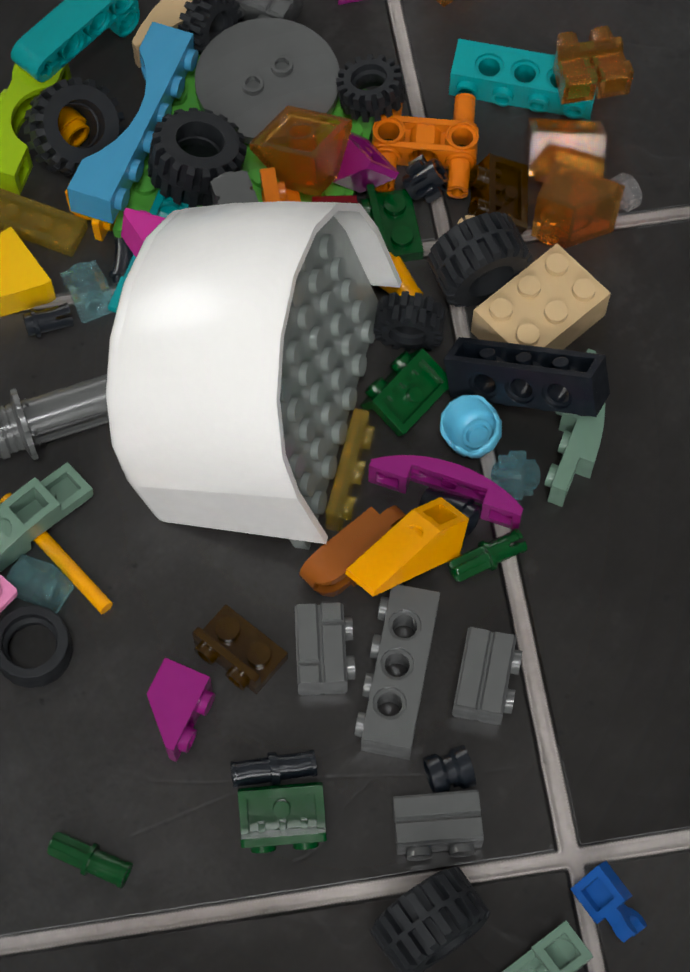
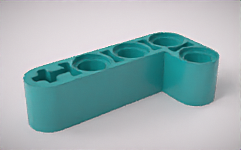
M64 0L15 43L11 51V59L38 82H45L107 28L120 37L129 35L136 28L140 19L138 0Z

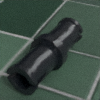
M314 750L284 755L269 752L267 757L230 762L233 788L271 782V786L280 785L282 780L317 776Z

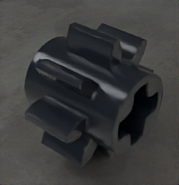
M422 154L408 162V167L405 168L407 174L402 177V181L407 193L414 200L424 197L429 204L443 196L442 192L446 190L444 184L448 182L449 178L446 169L437 158L426 161Z

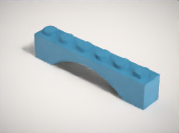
M152 22L139 47L141 72L146 83L145 95L140 109L129 127L115 141L99 152L81 160L67 187L72 212L113 224L119 210H125L129 202L130 188L133 182H139L144 170V160L147 154H150L154 128L158 122H162V117L166 114H171V105L174 99H179L183 93L185 77L188 71L192 72L196 67L198 50L194 49L193 33Z

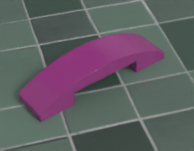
M393 455L371 459L368 478L370 483L406 494L410 481L450 494L472 498L475 502L482 504L480 519L510 529H519L523 513L521 505L495 482L469 468L442 459L416 455Z

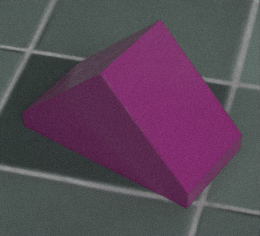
M340 127L335 133L333 183L362 193L366 191V184L374 183V187L396 179L399 172L367 138Z

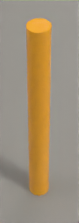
M12 493L4 495L0 500V504L9 498ZM47 531L33 540L101 614L110 610L113 602Z

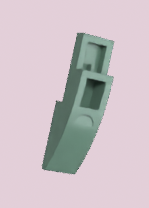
M587 349V353L596 354V351ZM605 403L597 417L579 416L563 412L555 413L562 416L559 431L564 432L557 452L563 454L559 465L551 464L544 485L550 487L547 502L562 507L574 475L578 474L590 479L601 444L605 419Z
M68 462L42 481L34 477L0 504V572L30 551L31 541L93 497V488Z

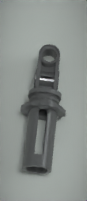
M107 374L34 397L24 398L21 401L17 389H10V403L0 406V458L5 460L11 458V454L14 452L26 450L33 461L38 460L36 445L40 446L42 443L109 423L106 402Z

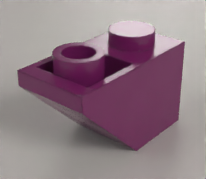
M164 658L147 692V697L168 758L177 762L182 751L188 753L197 735V730L194 729V726L200 714L203 716L208 714L214 702L215 693L212 692L213 689L209 676Z

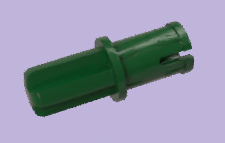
M517 528L492 541L486 542L482 540L478 543L477 548L449 561L450 574L456 582H462L487 569L494 571L498 568L499 563L526 552V541L517 542L509 546L511 543L524 538Z
M56 832L53 835L47 848L49 856L80 869L81 875L86 876L89 873L116 885L120 889L127 882L133 867V863L123 861L100 850V845L97 843L91 846L62 832Z

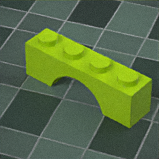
M69 63L45 82H38L21 67L14 64L11 83L8 89H3L0 95V191L20 196L33 168L28 146L17 137L19 129L27 120L24 119L25 113L32 108L30 102L34 97L40 95L42 90L56 82L72 78Z

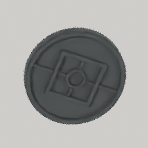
M280 18L251 19L225 29L212 39L203 50L195 70L197 101L201 111L208 109L217 116L222 114L227 117V122H234L239 127L238 132L243 133L246 144L256 146L284 145L310 135L330 117L339 98L336 78H339L338 72L340 68L331 47L312 29L297 22Z

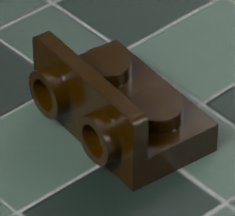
M489 153L470 171L471 202L468 207V215L478 216L492 212L506 213L512 218L520 234L528 229V165Z
M226 604L203 630L197 627L192 632L196 646L194 650L200 658L210 665L217 662L227 670L225 673L226 677L241 690L248 687L256 695L288 659V653Z

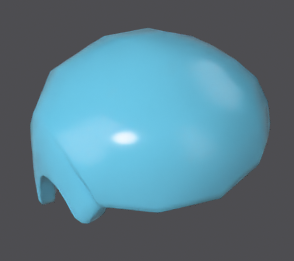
M461 395L450 401L441 413L440 432L447 444L457 454L471 459L480 458L492 451L502 437V420L496 409L484 397L480 395Z

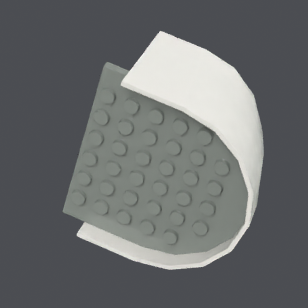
M276 201L229 203L185 208L171 212L144 240L123 284L110 335L106 402L111 444L125 477L160 521L285 538L290 540L294 548L307 550L310 549L311 542L327 543L328 536L320 525L318 518L326 509V491L329 480L333 479L336 475L338 449L340 445L344 444L347 437L346 422L350 410H354L356 406V388L359 377L364 376L366 371V353L369 343L372 344L375 340L373 330L378 299L371 285L400 288L402 282L379 228L360 203Z

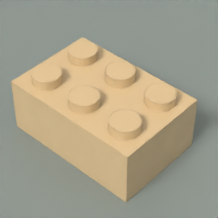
M557 243L473 310L471 332L481 340L563 350L605 316L611 293Z

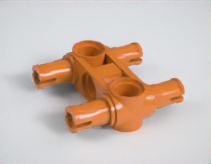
M469 93L457 94L455 96L453 120L402 116L403 103H401V108L398 111L392 109V116L387 118L385 114H382L381 121H374L372 144L395 169H397V165L408 166V162L422 154L426 161L437 158L444 168L448 169L447 195L455 199L466 198L469 190L470 170L477 163L479 129L474 123L476 97ZM395 180L377 186L375 190L382 193L393 191Z

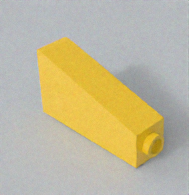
M12 227L0 233V317L54 301L56 299L54 288L46 272Z

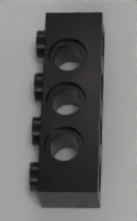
M459 337L444 358L450 397L454 398L461 395H480L488 402L504 404L506 406H520L540 409L542 411H556L577 414L579 416L597 417L610 394L606 356L603 354Z

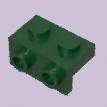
M322 782L238 789L241 848H250L252 853H268L275 851L276 845L293 844L294 849L308 850L317 848L319 842L327 841Z

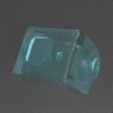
M95 260L77 263L69 270L60 273L63 284L74 302L82 323H87L113 313L108 310L112 294L107 279Z
M23 554L12 566L5 578L17 588L18 595L16 598L49 608L56 614L74 589V584L54 564Z

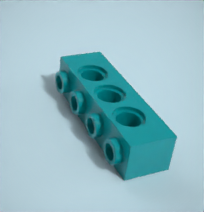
M458 38L450 73L449 95L456 96L460 93H469L474 95L476 100L492 102L499 106L509 105L530 109L534 112H548L565 115L572 119L582 118L590 120L601 63Z

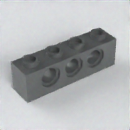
M397 585L391 588L389 597H381L378 620L384 621L382 635L374 634L370 658L377 659L374 673L366 672L362 697L369 698L367 711L358 712L354 736L361 737V751L410 760L439 607L440 592ZM399 626H408L413 629L415 634L409 638H401L394 633V630ZM392 664H401L408 672L401 677H394L386 671V668ZM391 702L400 708V712L394 716H385L380 713L378 707L383 703Z

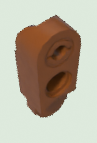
M397 505L387 508L381 514L371 506L327 541L326 544L317 549L303 564L299 572L300 577L313 590L326 597H334L341 594L350 585L355 587L357 583L345 574L346 569L404 518L406 514Z

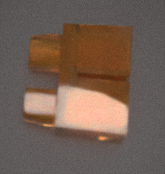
M609 26L596 27L591 30L589 41L579 43L576 33L572 31L557 35L553 70L561 105L593 100L595 93L597 99L629 94L634 70L630 60L626 61L624 56L622 36L614 37Z

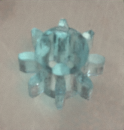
M510 451L508 455H499V461L494 464L491 471V480L507 491L515 500H522L523 496H532L534 494L533 490L540 483V468L535 459H526V451Z

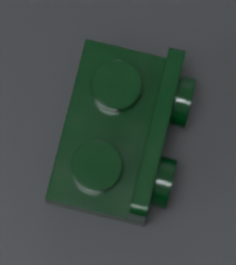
M374 183L366 184V198L360 199V204L379 228L388 251L395 257L400 256L403 262L423 259L424 249L412 198L406 189L376 193Z
M423 348L410 354L407 351L401 353L390 364L393 371L385 379L382 377L376 379L365 390L364 393L368 397L360 404L365 411L373 409L398 437L404 435L449 388L446 373Z

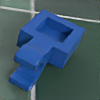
M607 861L597 865L570 888L593 921L598 924L607 919L614 933L623 943L647 927L643 917L637 911L624 904L633 896Z

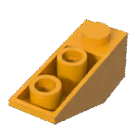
M442 497L414 508L346 569L345 574L374 597L460 556L469 518Z

